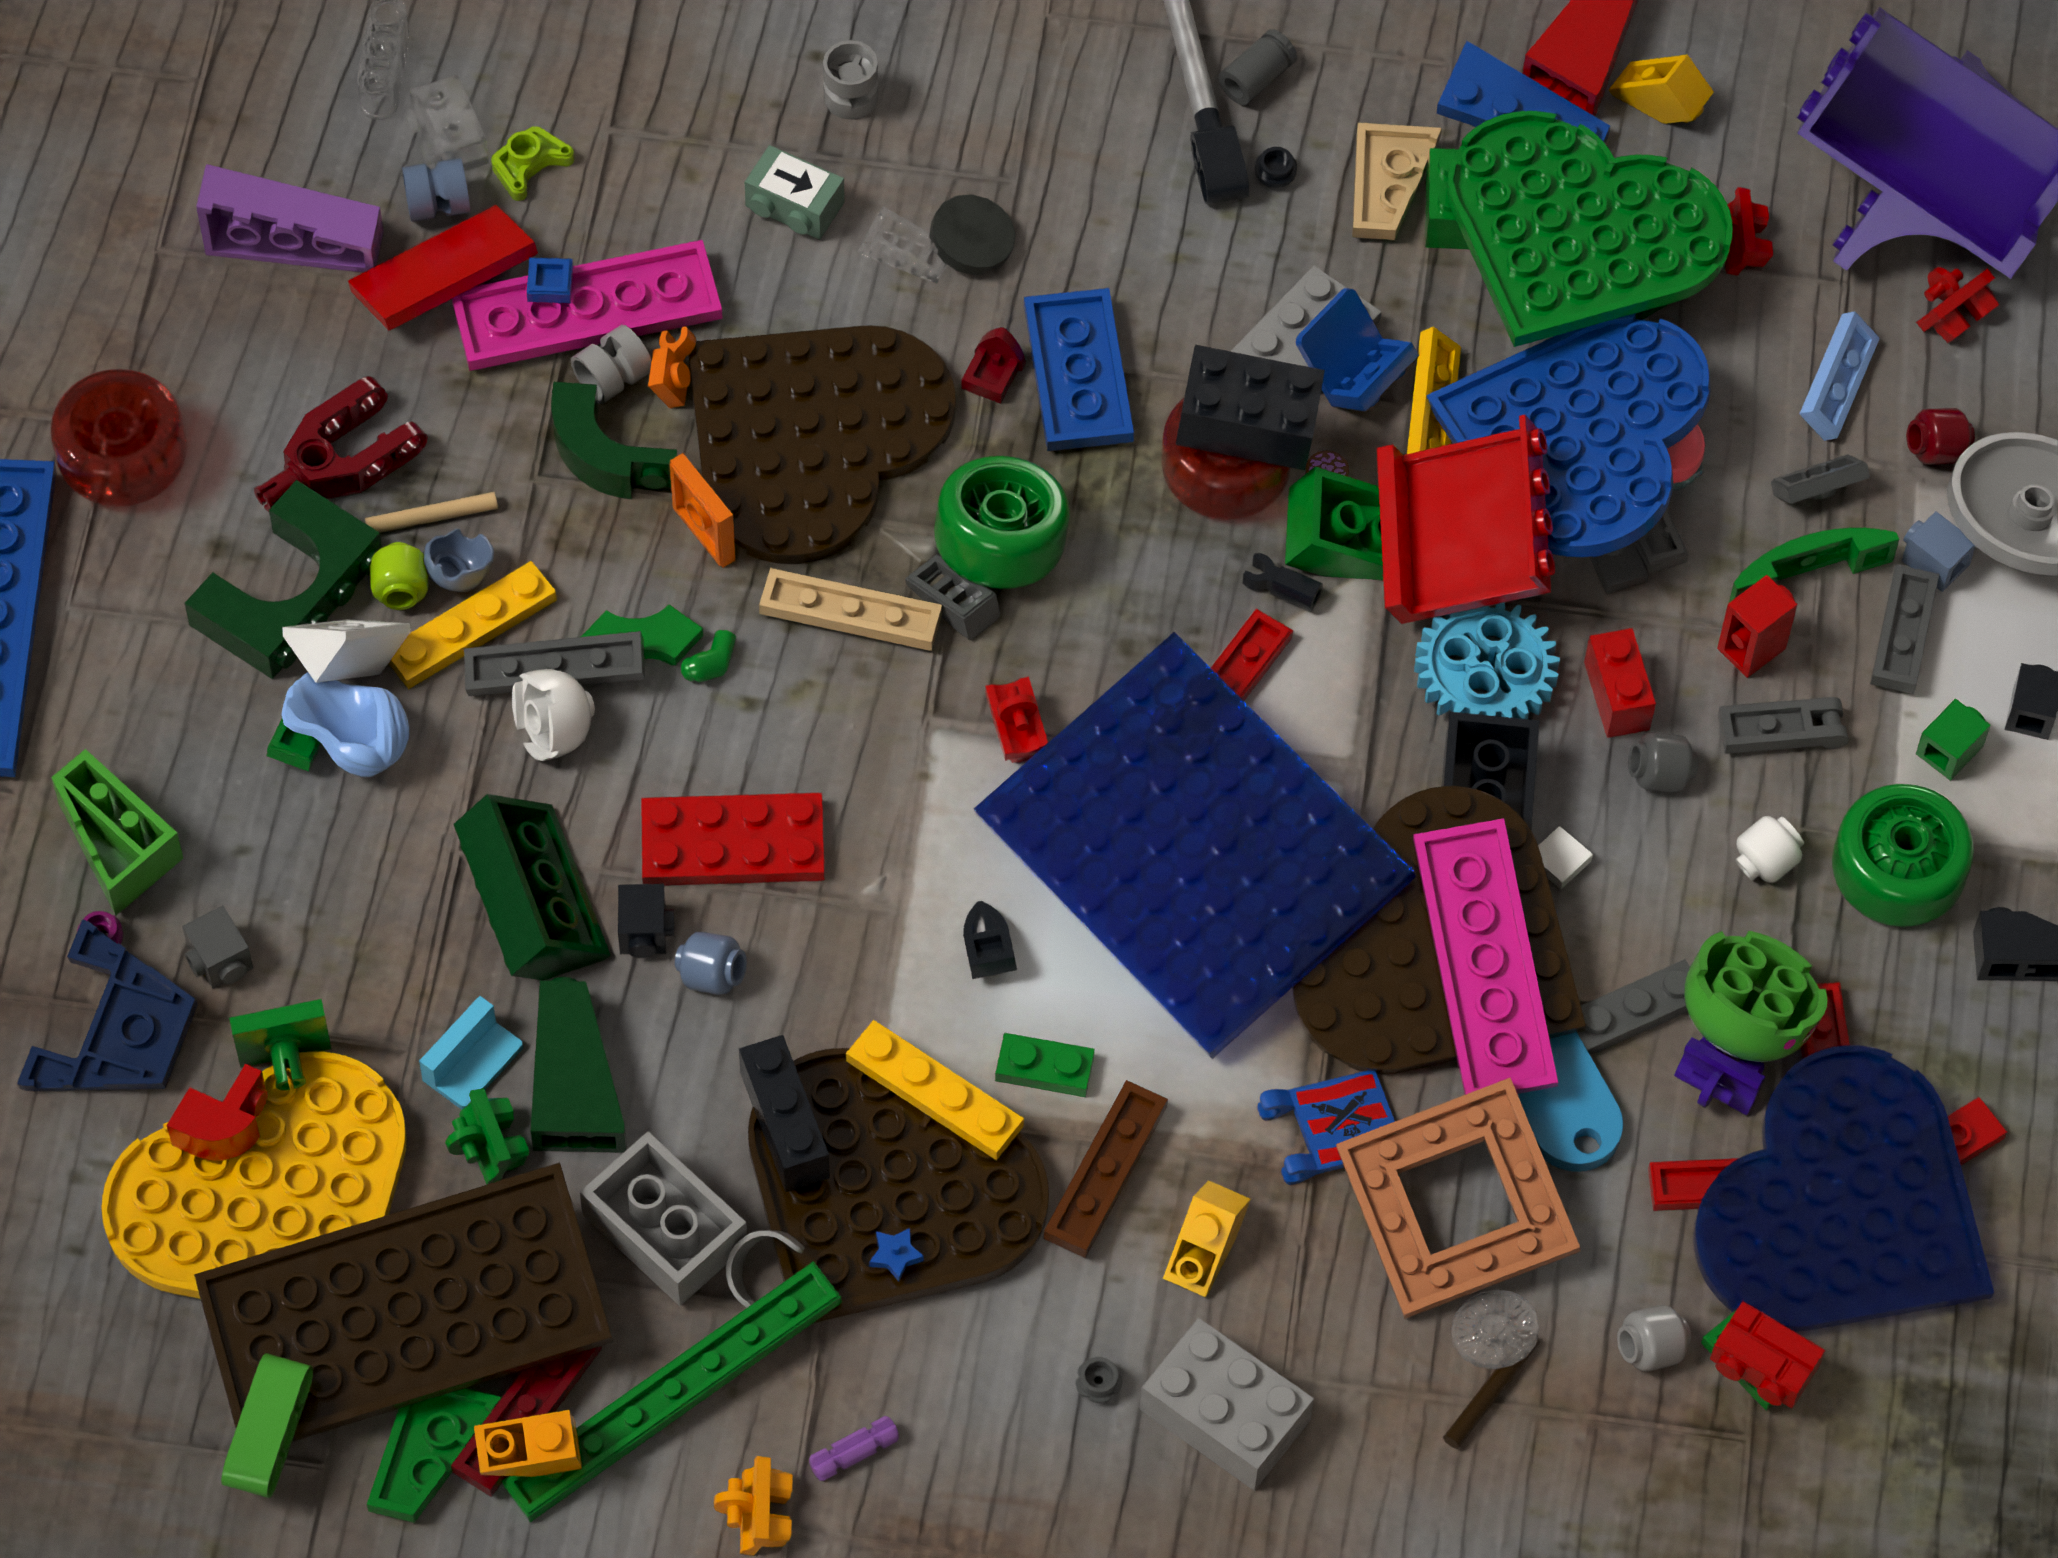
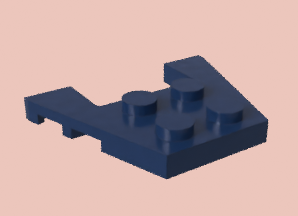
M82 919L67 958L73 964L109 974L108 983L79 1056L71 1058L32 1046L17 1085L25 1091L165 1089L198 1003L194 997L151 966L144 964L129 953L125 947L104 935L92 923Z

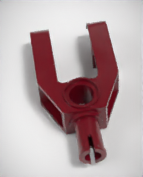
M363 377L305 414L283 451L284 470L262 485L256 486L254 488L255 496L261 505L266 504L264 508L269 512V509L296 480L326 499L362 493L420 454L427 444L428 436L415 422H407L387 435L385 432L377 436L375 443L352 458L349 455L344 458L339 457L333 450L331 443L376 415L388 400V394L374 377ZM312 464H321L319 466H310Z

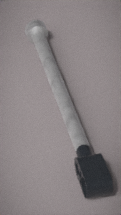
M1163 0L1198 130L1191 132L1190 141L1193 161L1205 204L1248 198L1249 181L1237 132L1233 125L1222 126L1190 1Z

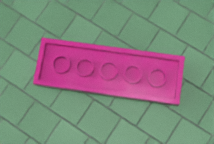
M703 240L573 266L571 303L527 302L528 275L479 285L451 299L469 371L584 348L591 344L599 345L600 339L621 324L632 329L637 336L723 319L721 303Z
M1504 818L1414 834L1413 841L1464 1095L1510 1077L1517 1094L1558 1087V1078Z

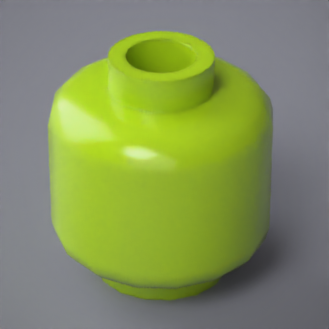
M403 542L391 543L379 549L373 555L370 564V584L373 596L380 603L394 610L409 609L426 596L429 587L428 574L424 564V553L418 548Z

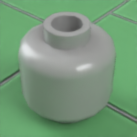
M1657 1305L1631 1312L1625 1317L1622 1327L1619 1328L1617 1333L1618 1348L1623 1359L1641 1371H1653L1678 1364L1684 1359L1687 1346L1691 1341V1330L1687 1321L1680 1317L1678 1312L1672 1307L1666 1305Z

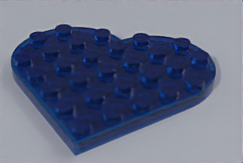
M1845 1045L1815 1052L1796 1063L1786 1072V1075L1772 1093L1765 1110L1762 1126L1763 1150L1752 1152L1735 1160L1718 1174L1702 1198L1694 1222L1693 1242L1699 1270L1710 1290L1729 1310L1734 1312L1741 1302L1744 1301L1791 1330L1799 1332L1992 1298L1995 1292L1949 1119L1938 1093L1918 1070L1914 1072L1905 1064L1892 1058L1893 1054L1884 1050L1867 1046Z

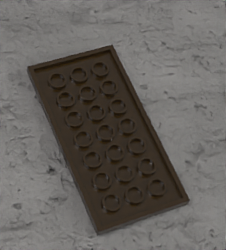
M560 1162L194 1274L235 1428H237L257 1367L265 1353L313 1366L311 1387L292 1442L613 1343Z

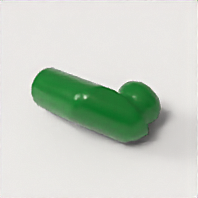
M727 630L716 631L710 650L694 654L692 657H687L683 660L681 664L682 676L688 681L705 682L723 676L729 668L736 642L735 634Z

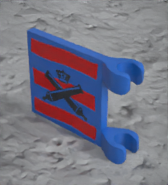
M1369 1070L1289 1090H1267L1260 1095V1102L1257 1105L1259 1115L1265 1121L1280 1117L1292 1110L1294 1111L1309 1154L1299 1153L1285 1158L1281 1173L1288 1185L1300 1183L1320 1173L1344 1168L1336 1144L1395 1122L1376 1071Z

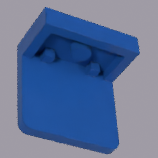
M1350 288L1342 289L1296 338V346L1308 367L1325 370L1322 391L1330 405L1339 408L1366 411L1373 407L1379 401L1382 393L1394 381L1401 378L1406 373L1407 367L1419 356L1412 342L1382 338L1357 292Z

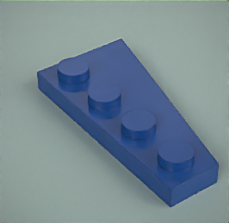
M1466 41L1437 105L1436 114L1475 127L1487 120L1507 113L1541 111L1557 114V120L1569 123L1575 127H1578L1580 124L1584 125L1604 143H1606L1610 131V125L1468 41Z

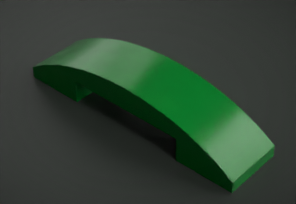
M1839 528L1820 531L1790 540L1763 554L1737 577L1733 583L1729 602L1766 575L1776 583L1779 580L1844 560L1847 561L1853 574L1894 561L1900 539L1896 532L1883 529Z

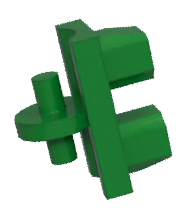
M484 1088L470 1091L469 1097L471 1102L460 1111V1117L452 1121L455 1132L448 1136L445 1144L450 1154H464L467 1163L478 1162L487 1185L500 1181L506 1170L524 1165L529 1155V1149L524 1137L521 1135L503 1138L500 1129L510 1128L514 1120V1111L509 1098L488 1099Z

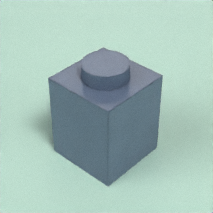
M1935 511L1924 523L1920 520L1915 522L1906 533L1903 541L1907 544L1902 562L1911 568L1938 573L1937 588L1943 592L1970 566L1976 546L1958 527Z

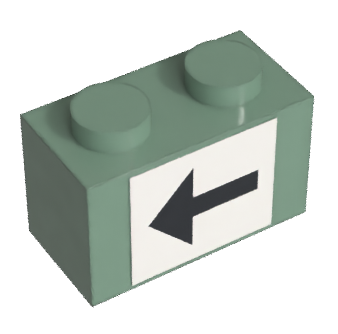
M771 145L767 147L744 182L745 206L750 208L755 214L765 218L771 217L788 225L796 233L808 234L819 240L845 203L844 178Z

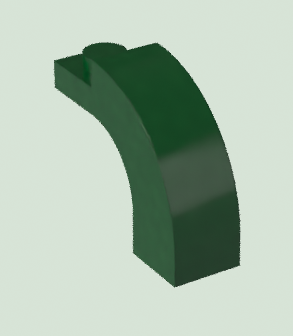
M553 382L551 410L555 443L565 465L579 480L599 492L624 499H632L633 485H643L651 489L671 487L670 460L678 456L677 449L633 447L611 440L597 425L599 413L597 384Z

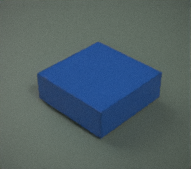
M529 257L527 302L571 303L573 259Z

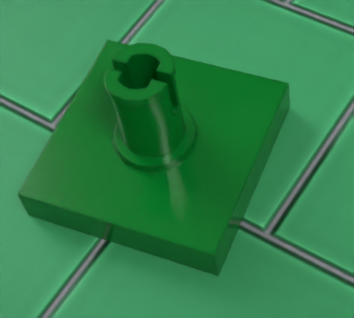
M322 999L229 1018L240 1068L244 1067L245 1064L252 1066L272 1061L276 1079L275 1085L281 1091L290 1090L286 1073L287 1068L291 1070L294 1089L302 1087L306 1083L299 1053L320 1052L332 1049Z

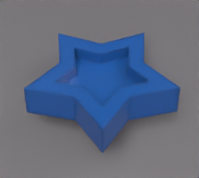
M910 1228L894 1236L876 1231L879 1249L869 1261V1267L886 1268L900 1281L907 1266L924 1261V1256L910 1243Z

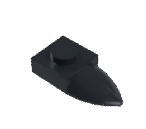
M983 901L976 902L969 911L963 928V937L972 979L1017 970L1009 928L1004 917L991 905Z

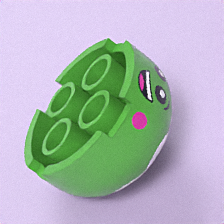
M1723 931L1710 936L1703 943L1692 962L1684 987L1685 1004L1688 1014L1704 1038L1716 1048L1731 1056L1755 1062L1782 1059L1799 1050L1809 1040L1826 1011L1827 993L1826 989L1818 988L1816 982L1809 974L1812 965L1804 957L1786 944L1753 931H1748L1745 937L1725 936Z

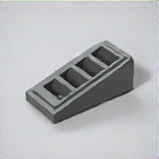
M938 554L905 578L906 585L922 600L941 604V617L969 640H973L1000 617L996 594L985 586L975 584L959 576L949 568ZM941 573L945 576L933 586L929 585ZM953 585L956 586V587H954L952 590H950L947 594L943 595V593H945V592H946L949 588H951ZM966 596L968 597L964 602L958 605V603L962 601Z

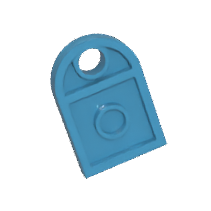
M1576 1032L1550 1039L1558 1087L1520 1093L1518 1097L1544 1160L1563 1170L1581 1172L1603 1165L1614 1155L1619 1146L1623 1131V1117L1615 1098ZM1588 1136L1597 1141L1599 1149L1593 1153H1583L1576 1148L1574 1141L1579 1137Z

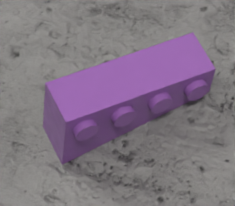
M206 164L196 206L206 255L365 272L377 265L384 232L380 207Z

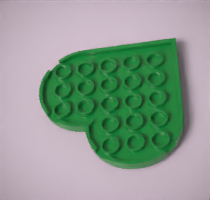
M1541 111L1507 113L1487 120L1475 127L1462 139L1460 148L1454 155V158L1451 159L1447 180V195L1452 213L1514 347L1671 304L1693 296L1706 288L1723 269L1732 241L1733 226L1731 213L1727 202L1718 188L1696 169L1691 167L1690 171H1687L1681 167L1669 164L1666 157L1627 155L1614 158L1606 144L1589 128L1582 124L1575 127L1569 123L1557 120V114Z

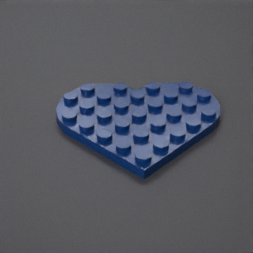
M1635 314L1556 335L1426 396L1434 416L1453 444L1520 429L1519 416L1524 414L1537 428H1541L1547 440V453L1542 455L1543 468L1546 470L1550 482V493L1545 495V503L1553 525L1552 534L1548 535V549L1552 554L1559 556L1599 557L1637 541L1646 535L1665 513L1673 490V472L1667 448L1681 441L1702 418L1710 398V375L1708 363L1701 347L1686 331L1663 319H1659V322L1656 323L1638 320Z

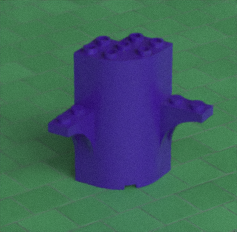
M1879 7L1873 16L1866 12L1851 33L1849 41L1853 45L1848 51L1842 47L1839 49L1824 74L1825 77L1821 83L1825 86L1820 93L1815 89L1811 92L1796 117L1802 121L1797 134L1880 190L1879 193L1872 189L1857 209L1862 214L1854 228L1846 224L1835 239L1832 246L1838 250L1835 253L1833 262L1848 270L1862 254L1884 241L1907 235H1930L1961 245L2011 279L2036 245L2039 226L2058 202V128L2009 93L1988 73L1981 59L1968 50L1960 60L1956 56L1952 57Z

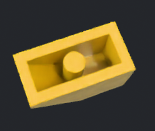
M1688 54L1632 61L1609 89L1610 93L1617 99L1663 124L1688 123L1695 120L1703 113V106L1714 93Z

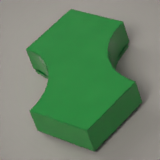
M668 605L660 612L644 618H624L606 610L581 637L641 631L644 639V659L661 660L669 665L676 666L704 635L701 626L671 605Z

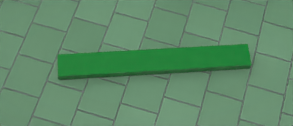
M813 1261L578 1426L577 1435L582 1469L536 1477L507 1476L501 1480L503 1487L528 1521L532 1522L841 1304V1296Z

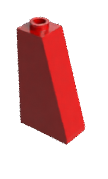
M1570 0L1525 54L1522 74L1595 116L1638 0Z

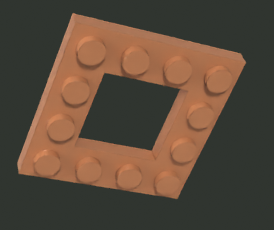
M1511 1077L1336 1144L1337 1151L1404 1319L1580 1252V1245ZM1485 1141L1517 1222L1430 1255L1398 1174Z

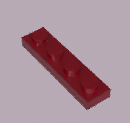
M602 1346L522 1370L482 1425L555 1412L602 1350ZM475 1434L451 1465L452 1473L490 1497L493 1496L502 1484L501 1480L507 1477L480 1474Z

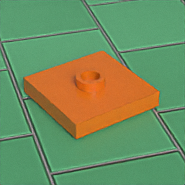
M684 453L670 460L673 509L717 564L724 568L736 561L733 514Z

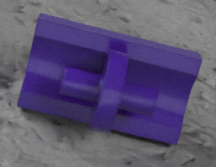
M1691 1037L1685 1046L1683 1057L1674 1076L1701 1090L1697 1104L1706 1108L1712 1099L1715 1098L1748 1115L1765 1079V1076L1762 1075L1765 1067L1764 1063L1744 1059L1737 1062L1724 1055L1725 1052L1716 1048L1704 1037L1700 1041Z

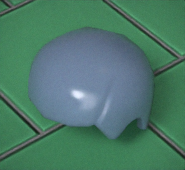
M455 529L444 536H435L425 545L423 551L424 564L429 579L442 588L455 592H468L475 589L487 577L494 560V548L486 536L478 534L475 538L470 539L463 536L460 529Z

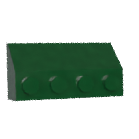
M486 794L453 824L460 840L461 849L466 856L474 877L475 886L487 911L489 923L495 932L503 953L505 965L509 969L511 976L547 980L604 961L611 956L552 804Z

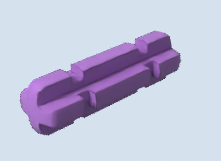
M884 1416L872 1422L871 1429L867 1430L866 1427H863L831 1444V1450L828 1451L824 1448L812 1454L809 1458V1464L814 1475L820 1481H824L837 1474V1468L841 1467L845 1470L877 1453L876 1448L878 1446L884 1449L897 1442L899 1433L896 1425L890 1417Z

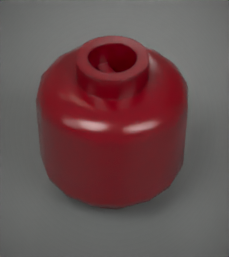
M1957 408L1923 409L1909 423L1906 441L1910 452L1915 454L1916 458L1923 464H1956L1960 455L1974 443L1975 431L1966 415Z

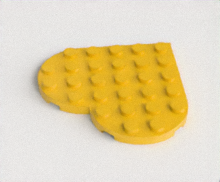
M301 1052L299 1055L303 1075L306 1079V1083L302 1087L294 1089L290 1068L286 1069L290 1090L284 1091L276 1088L273 1066L262 1071L266 1091H268V1098L263 1110L256 1117L260 1138L245 1153L220 1161L206 1160L172 1146L166 1126L168 1122L163 1124L162 1129L148 1135L141 1141L137 1138L121 1153L114 1163L105 1182L101 1207L104 1229L115 1256L133 1276L145 1284L161 1291L200 1299L194 1274L389 1215L404 1162L407 1137L400 1103L385 1084L384 1079L369 1066L345 1055L330 1052Z

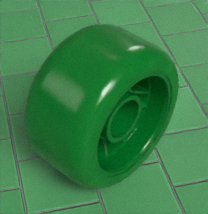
M988 456L969 461L957 468L947 478L941 488L934 525L936 547L949 568L970 582L998 589H1011L1031 585L1047 576L1062 557L1069 525V502L1056 478L1032 462L1009 456Z
M1886 785L1861 796L1853 803L1843 817L1833 848V875L1844 898L1853 908L1867 918L1895 927L1922 925L1945 914L1962 894L1973 863V837L1962 813L1943 795L1918 785Z

